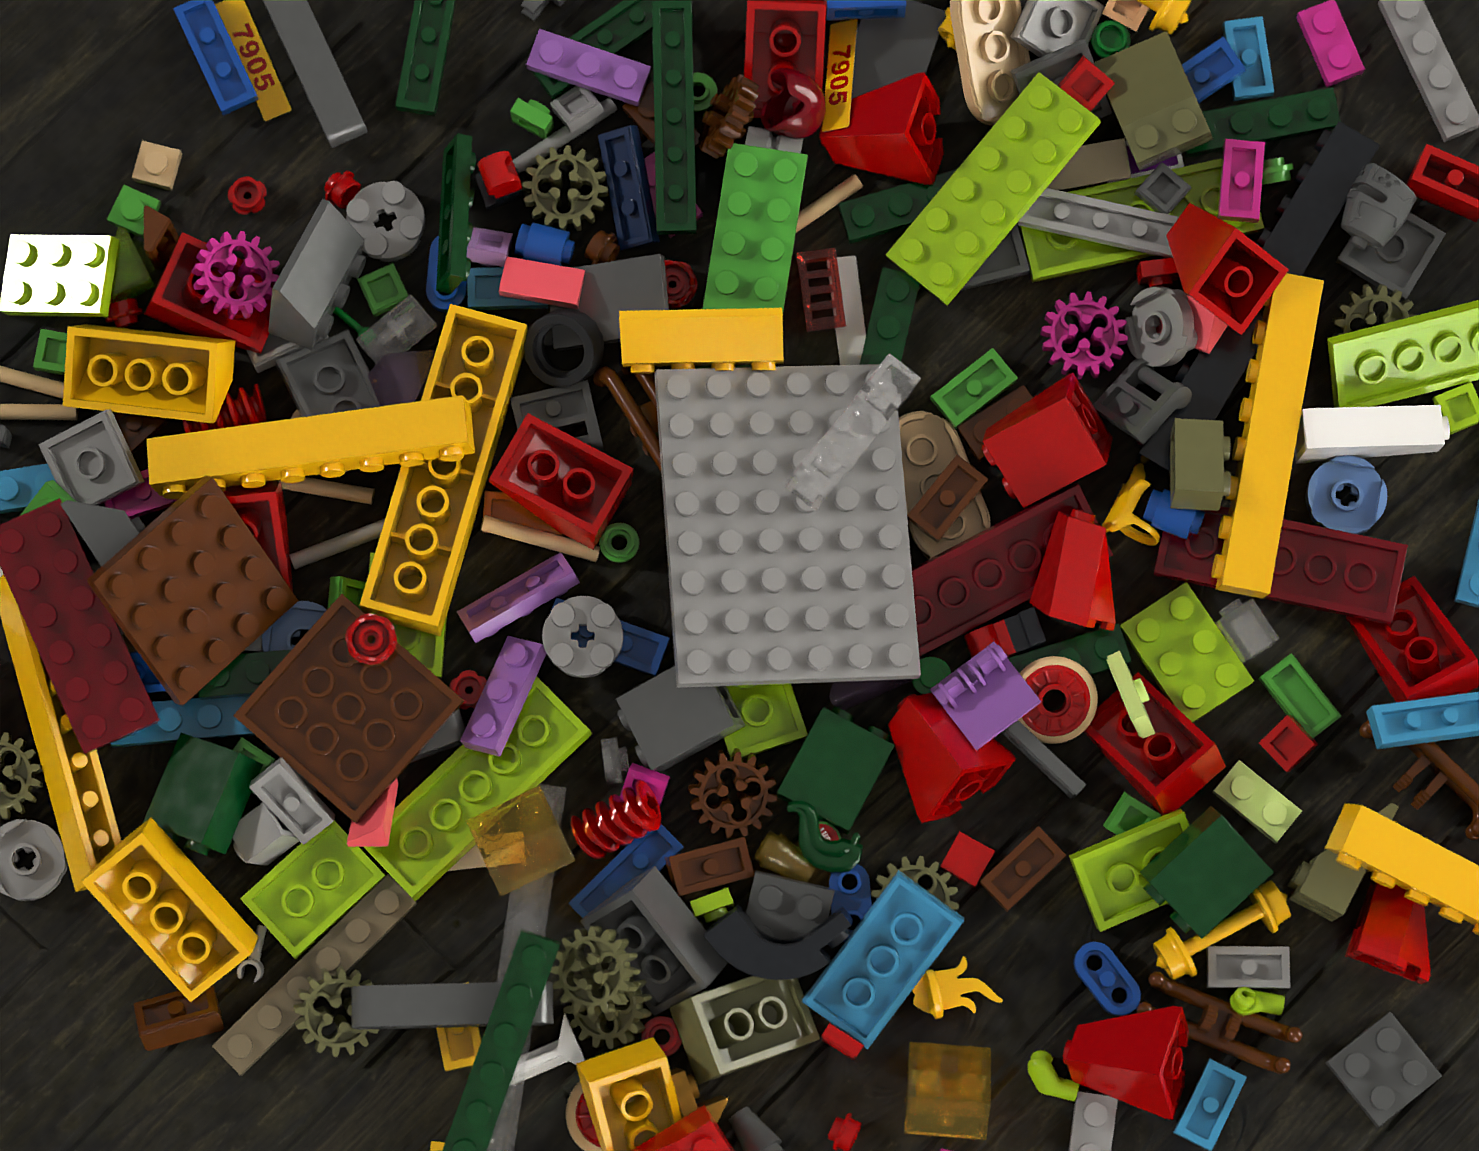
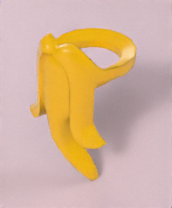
M1136 464L1126 484H1122L1121 490L1102 526L1106 528V533L1120 530L1137 542L1155 546L1160 541V534L1154 527L1132 513L1143 492L1151 485V483L1145 480L1143 464ZM1131 524L1139 526L1140 528L1147 531L1149 534L1138 531L1137 529L1133 528Z
M965 956L962 957L959 965L955 968L939 971L927 970L912 990L915 994L913 999L914 1006L926 1013L932 1014L935 1019L943 1017V1010L959 1006L968 1007L975 1013V1003L969 998L961 997L965 993L977 991L998 1003L1003 1002V999L998 997L984 982L977 978H957L967 968Z

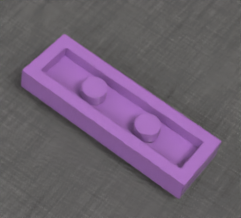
M542 29L538 31L526 64L528 70L637 107L651 73V66Z
M559 552L462 608L457 613L472 639L477 643L485 637L494 635L499 629L518 618L529 615L534 609L549 600L565 594L570 588L580 582L563 554Z
M507 636L460 740L466 748L501 756L546 656L542 644Z

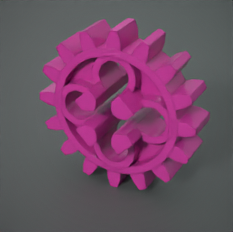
M228 231L222 234L220 243L211 238L206 244L208 251L201 249L196 257L201 263L195 264L192 269L193 274L201 276L193 285L194 289H204L206 292L201 302L204 304L212 300L215 303L213 309L215 314H218L222 308L228 309L229 319H233L238 310H241L245 319L250 318L253 313V307L262 312L267 306L265 299L271 301L272 287L279 277L276 274H272L279 267V261H269L267 258L273 249L269 246L261 250L258 247L260 237L258 236L253 238L251 243L245 241L244 231H240L235 240H232ZM234 251L241 252L245 258L238 269V276L243 278L236 289L238 296H241L240 299H233L229 295V289L235 281V274L231 272L237 262V256L234 253L232 254ZM212 267H217V268H219L218 271H219V272L221 273V275H223V276H222V277H216V276H214V275L211 273V269H210V268H212ZM250 274H259L262 277L263 282H254L255 279Z
M1087 291L1084 300L1079 301L1076 294L1071 293L1068 305L1061 300L1056 301L1055 308L1058 314L1047 312L1045 320L1052 326H1044L1041 329V335L1050 338V340L1043 343L1042 350L1054 352L1049 363L1054 365L1059 361L1064 364L1062 368L1063 375H1066L1072 368L1076 370L1077 379H1082L1086 370L1090 371L1093 378H1097L1100 366L1107 371L1112 370L1114 364L1111 357L1121 359L1124 352L1117 345L1126 344L1128 336L1119 333V331L1124 329L1127 323L1126 320H1115L1119 308L1114 306L1108 310L1105 307L1107 297L1102 296L1098 302H1093L1091 292ZM1067 315L1076 316L1079 322L1078 327L1075 324L1068 325L1064 318ZM1095 318L1105 320L1106 327L1095 328L1090 342L1084 338L1079 341L1075 352L1066 353L1063 351L1062 344L1073 343L1079 330L1083 333L1087 332ZM1090 343L1093 347H1102L1104 354L1101 356L1091 354Z

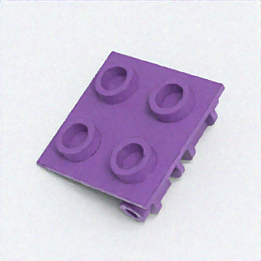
M995 641L930 689L976 751L1041 703V700Z

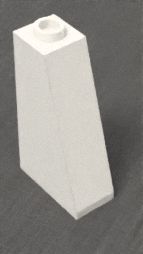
M1441 405L1302 409L1295 446L1296 464L1330 461V459L1344 455L1371 458L1439 452L1445 445V440H1449L1450 437L1449 420L1447 416H1442Z

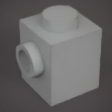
M261 803L240 819L233 835L234 850L243 861L268 866L299 842L293 833L264 803Z

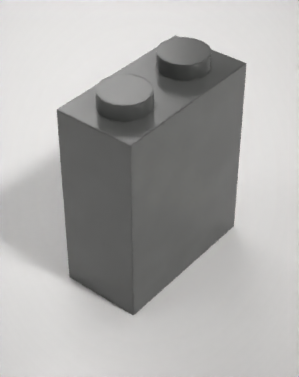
M675 666L616 698L621 708L617 711L618 717L624 728L629 732L632 731L638 743L635 746V750L640 761L645 767H650L653 771H665L746 726L726 686L677 688Z

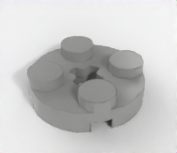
M390 181L368 185L360 190L347 205L346 220L364 239L363 255H368L371 258L380 259V261L393 262L407 257L419 245L426 223L424 210L417 196L401 183ZM381 213L395 215L397 219L392 221L393 229L386 231L383 226L376 228L375 223L379 220L378 215Z
M1150 287L1142 290L1134 297L1131 305L1136 306L1133 309L1132 317H1126L1125 335L1128 336L1127 345L1136 359L1143 358L1149 362L1146 365L1151 367H1168L1178 363L1187 351L1195 348L1198 336L1194 329L1192 309L1184 291L1167 287ZM1159 318L1163 325L1161 333L1156 332V327L1160 325Z
M590 596L568 598L564 602L555 605L544 623L542 633L543 646L552 663L565 674L578 678L594 677L604 672L620 655L624 640L621 622L613 608L600 599ZM580 626H587L588 632L595 633L594 640L587 641V646L584 648L579 647L577 640H571L572 633L578 632Z
M17 819L0 827V893L18 901L36 900L51 893L59 885L68 869L61 837L48 825L35 820ZM24 849L28 854L33 851L35 852L34 866L30 870L25 867L20 869L16 867L15 863L20 860L17 854L20 850Z

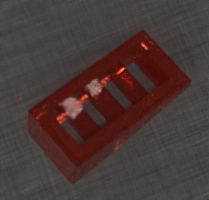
M836 248L796 252L807 332L846 327ZM829 260L830 268L806 270V263ZM829 276L832 279V284L812 287L808 285V279ZM834 293V300L811 303L810 295ZM836 308V316L813 319L812 311Z

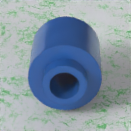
M534 222L531 226L522 224L518 233L514 254L523 256L525 260L562 266L563 263L570 264L575 241L569 240V231Z
M1153 489L1143 515V520L1151 522V526L1187 540L1190 532L1198 535L1206 512L1190 509H1170V491L1164 489L1163 492Z

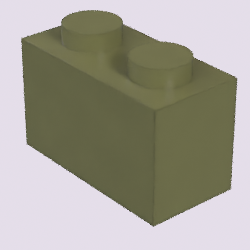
M1174 419L1170 435V509L1219 511L1223 496L1230 495L1231 473L1224 472V460L1228 461L1230 456V437L1223 436V421Z

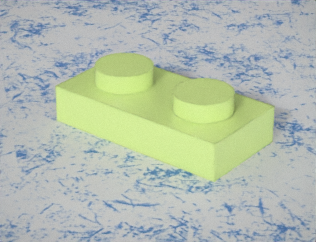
M1240 760L1236 762L1212 792L1274 843L1279 841L1302 812L1301 809Z

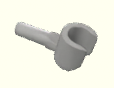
M257 925L256 934L259 936L258 941L248 959L238 966L237 975L240 980L244 976V969L247 964H252L257 969L254 983L260 980L264 974V966L260 958L267 931L265 926Z

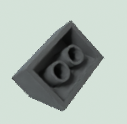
M321 200L272 288L268 332L310 350H313L319 337L325 339L329 334L334 321V317L331 316L336 307L341 309L344 306L350 292L348 284L351 278L358 279L366 263V257L362 255L364 239L328 200Z
M70 500L60 504L101 566L146 528L138 516L131 520L124 510Z
M656 866L628 881L580 921L587 931H589L590 926H601L603 932L606 929L617 931L615 941L625 938L629 940L628 946L624 950L626 953H637L638 957L631 961L630 965L640 970V974L635 975L633 979L635 981L646 980L647 983L640 990L642 994L652 996L651 1000L644 1003L654 1016L706 988L728 964L704 936L706 930Z

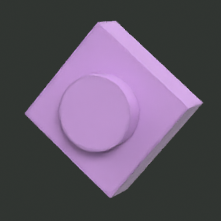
M474 227L471 240L467 246L466 257L470 258L471 262H477L482 266L504 267L506 257L509 256L513 234Z

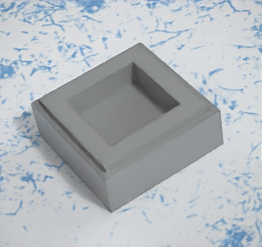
M575 86L550 103L554 113L571 133L604 113L600 102L590 90Z

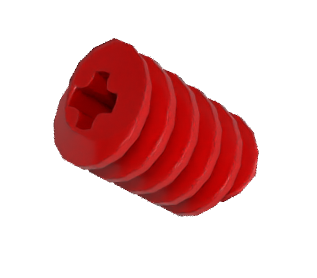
M254 384L253 396L251 397L248 396L243 387L238 389L237 400H233L230 394L227 393L215 423L182 420L185 433L267 422L259 384Z
M644 780L636 783L637 794L632 788L626 787L622 791L623 800L617 794L609 797L610 807L604 801H599L595 806L596 813L591 808L583 810V821L575 815L572 816L571 828L575 840L589 857L601 859L607 852H615L621 845L630 844L634 838L644 837L647 831L652 832L659 829L662 820L661 810L653 790Z

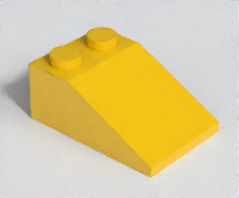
M653 1037L576 1063L584 1098L602 1151H631L682 1119L667 1056Z

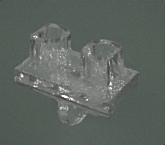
M410 294L361 334L356 341L379 369L383 371L436 328L437 324Z

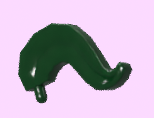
M802 800L792 801L788 804V812H797L800 817L799 844L803 857L812 866L830 873L849 872L860 862L863 845L858 844L860 840L859 833H854L851 841L845 838L832 841L825 839L821 835L819 819L814 806Z

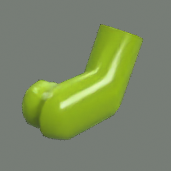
M1248 987L1236 989L1230 998L1232 1009L1242 1016L1258 1012L1281 1016L1285 1003V996L1252 990Z
M1044 1050L1035 1051L1028 1062V1074L1037 1090L1045 1095L1075 1102L1079 1084L1072 1080L1058 1077L1051 1063L1053 1057L1050 1053Z

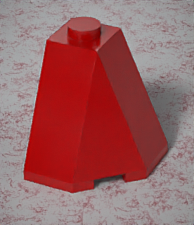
M925 72L900 79L852 98L849 127L822 132L821 126L819 137L821 144L826 148L836 164L925 185H933L944 154L943 138H935L936 122L934 115L941 114L940 98Z
M1076 508L1072 509L1071 515L1058 511L1029 603L1050 617L1094 628L1095 624L1098 623L1100 628L1114 631L1116 620L1106 528L1094 522L1096 515Z
M932 693L922 695L911 694L905 697L898 704V711L888 723L917 816L922 823L952 816L963 808L959 801L970 798L978 790L984 794L994 787L1016 760L1012 752L994 738L976 751Z
M1371 880L1345 956L1419 984L1428 982L1431 970L1424 906L1407 899L1404 896L1407 890L1397 885H1394L1393 889Z
M1171 1006L1077 1025L1073 1039L1066 1042L1063 1052V1062L1068 1066L1072 1081L1162 1118L1173 1120L1185 1083L1186 1070L1181 1069L1183 1062L1181 1047L1188 1046L1189 1028L1183 1008Z

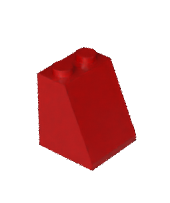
M1191 203L1187 205L1166 235L1184 292L1240 335L1245 332L1289 271L1288 268L1236 227Z
M1072 372L988 427L983 438L982 450L987 461L992 466L997 464L1003 474L1002 482L1008 495L1012 499L1017 498L1022 507L1025 508L1107 465L1113 438Z

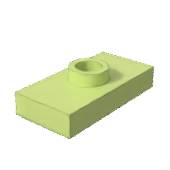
M1120 651L1107 656L1108 659L1106 661L1139 737L1144 739L1156 734L1143 704L1149 701L1150 698L1141 678L1133 680Z

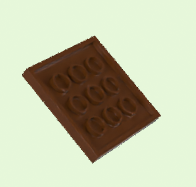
M204 476L86 580L175 704L181 706L187 703L299 601L216 481L210 476Z
M341 594L233 716L278 756L282 757L286 763L352 821L357 823L463 704L464 700L398 642L392 655L382 663L369 665L355 660L348 651L345 635L348 627L365 613ZM368 637V642L374 643L375 637Z

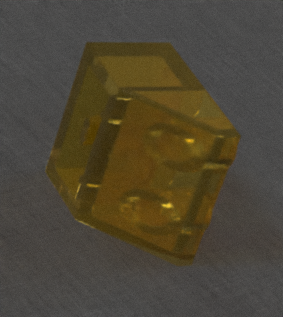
M540 785L466 820L500 896L575 861Z
M910 1042L904 1134L986 1140L991 1105V1048Z

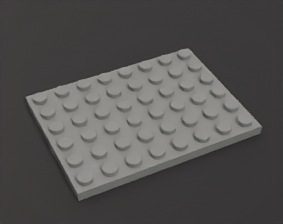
M894 364L776 367V370L752 371V367L734 368V371H716L715 368L656 370L654 377L677 688L918 679L921 675Z

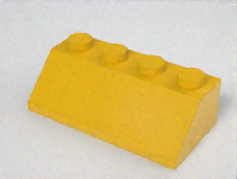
M782 308L619 311L623 367H631L632 374L655 373V366H671V369H695V366L711 365V368H715L716 371H734L735 365H751L752 371L776 370V364H784Z
M91 324L68 326L63 406L100 411L111 409L112 412L215 423L233 380L235 340Z
M152 817L123 839L81 881L190 1002L251 955L259 938Z

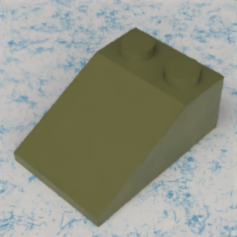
M1167 31L1094 62L1095 66L1115 82L1107 92V95L1140 171L1213 140L1211 131Z
M1391 803L1379 811L1378 814L1392 820L1399 806ZM1326 849L1308 863L1304 861L1301 866L1298 865L1287 886L1293 889L1289 897L1291 901L1332 922L1344 915L1366 869L1360 867L1359 871L1347 868L1336 862L1337 854Z
M751 976L692 996L669 1008L698 1085L820 1040L810 1010L802 1002L804 995L797 978L773 980Z

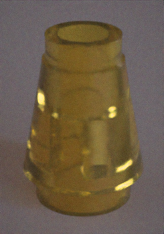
M769 831L754 855V859L761 863V868L794 880L807 882L815 870V867L803 857L801 850L783 833L777 835Z

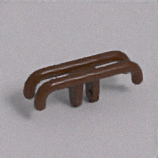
M621 363V371L625 375H632L631 367H623ZM599 367L593 377L594 384L599 387H604L605 385L608 387L630 422L632 434L640 438L643 443L642 449L646 456L652 457L661 472L655 377L653 373L634 374L651 400L638 406L619 375L610 367Z
M1369 720L1364 722L1359 730L1360 735L1365 739L1373 737ZM1435 742L1406 745L1419 759L1392 787L1398 792L1405 790L1413 782V778L1428 767L1436 775L1425 789L1421 790L1413 798L1411 805L1418 810L1445 783L1473 812V820L1465 830L1466 837L1470 840L1479 839V784Z
M1156 971L1150 974L1149 984L1154 989L1203 1009L1198 1025L1187 1021L1189 1028L1188 1039L1275 1073L1284 1074L1291 1069L1289 1059L1264 1052L1234 1040L1241 1024L1273 1038L1289 1043H1297L1301 1041L1303 1036L1300 1028L1279 1023L1257 1013L1247 1016L1239 1015L1227 1001L1172 980L1161 972ZM1142 1002L1137 1007V1013L1158 1008L1148 1002Z

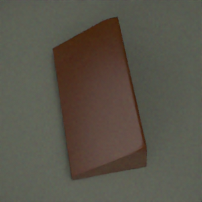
M145 205L144 251L154 268L160 271L166 265L179 239V235L170 218Z
M214 984L191 1002L178 990L133 1003L139 1036L147 1051L224 1030L223 1018Z

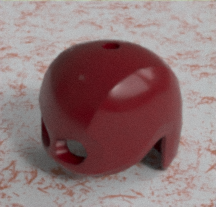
M790 68L774 70L770 78L773 82L782 86L783 89L780 93L770 98L763 106L761 111L763 126L766 130L774 132L778 136L782 134L789 138H805L812 135L821 126L826 111L825 97L820 86L812 78L797 70Z

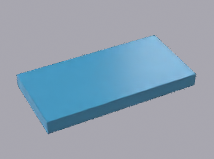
M898 870L802 998V1002L868 1049L962 925L964 917Z

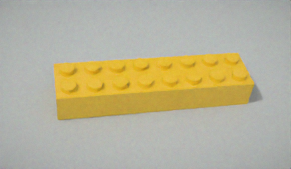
M450 304L421 401L464 395L471 406L475 453L465 454L464 458L458 461L446 462L436 458L424 460V464L420 466H401L360 601V608L363 613L383 616L390 620L392 624L441 636L524 356V342L528 331L527 324Z

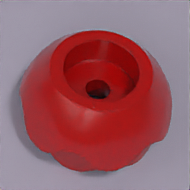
M665 260L669 309L683 307L694 297L697 290V280L692 268L687 263ZM675 282L676 287L670 288L669 283Z
M371 613L359 616L348 627L345 635L350 655L355 660L369 665L384 662L392 655L397 644L396 632L390 620ZM374 636L375 642L369 643L368 637Z

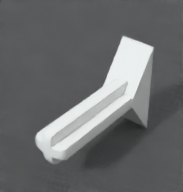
M564 1013L559 1039L521 1055L509 1087L570 1061L576 1065V1063L585 1061L566 1013Z

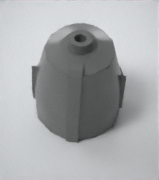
M1375 163L1366 164L1362 167L1346 197L1347 201L1341 227L1353 237L1350 242L1352 245L1365 250L1366 246L1374 249L1382 248L1404 224L1417 197L1394 174Z

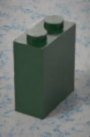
M834 706L830 711L823 707L777 792V797L787 803L796 800L810 803L815 807L819 820L832 824L836 829L848 835L895 745L888 742L890 735L871 725L865 730L852 723L855 717L845 710Z
M180 733L143 823L152 817L177 846L180 839L186 840L185 848L207 856L211 849L225 855L251 795L250 782L259 775L263 764L240 752Z
M1212 806L1140 871V874L1149 882L1143 889L1159 906L1166 901L1175 910L1169 917L1185 934L1192 929L1201 939L1274 873L1228 821Z

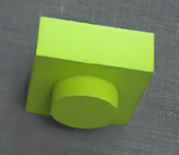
M1472 382L1439 394L1432 399L1434 405H1441L1442 416L1448 417L1450 435L1479 423V398Z
M725 888L690 901V906L696 919L704 917L705 922L710 923L728 913L727 908L733 907L734 902L729 888Z

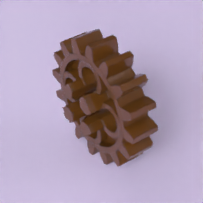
M739 74L737 78H732L729 86L725 85L722 94H715L710 101V104L714 106L713 109L703 114L702 122L704 124L701 127L703 132L698 137V141H700L698 148L702 152L718 159L719 156H724L727 148H732L734 140L742 139L746 134V129L743 126L748 122L750 123L754 117L752 110L756 105L753 102L759 95L756 92L759 85Z
M734 748L732 757L729 758L726 757L722 749L718 750V761L714 763L711 759L705 757L703 761L707 769L704 772L694 769L693 775L699 783L691 784L688 787L691 794L698 796L690 801L692 810L702 809L697 815L699 823L702 824L710 820L709 829L713 834L720 827H724L727 838H731L733 830L739 828L743 836H747V826L750 824L760 829L762 827L759 820L760 815L771 817L773 814L766 805L767 802L777 801L776 794L768 791L769 788L776 785L774 777H763L769 770L767 764L763 762L755 766L756 756L752 752L745 759H742L739 748ZM726 768L734 770L731 777L738 790L737 798L740 805L745 809L744 815L739 818L732 816L734 808L727 796L728 787L724 779L720 777L721 772ZM751 781L759 783V788L754 793H749L745 790ZM712 793L720 796L718 803L714 805L706 802L707 797Z

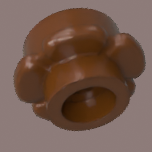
M600 230L593 236L585 251V257L593 262L592 265L611 262L616 259L620 251L616 235L614 233L607 234Z

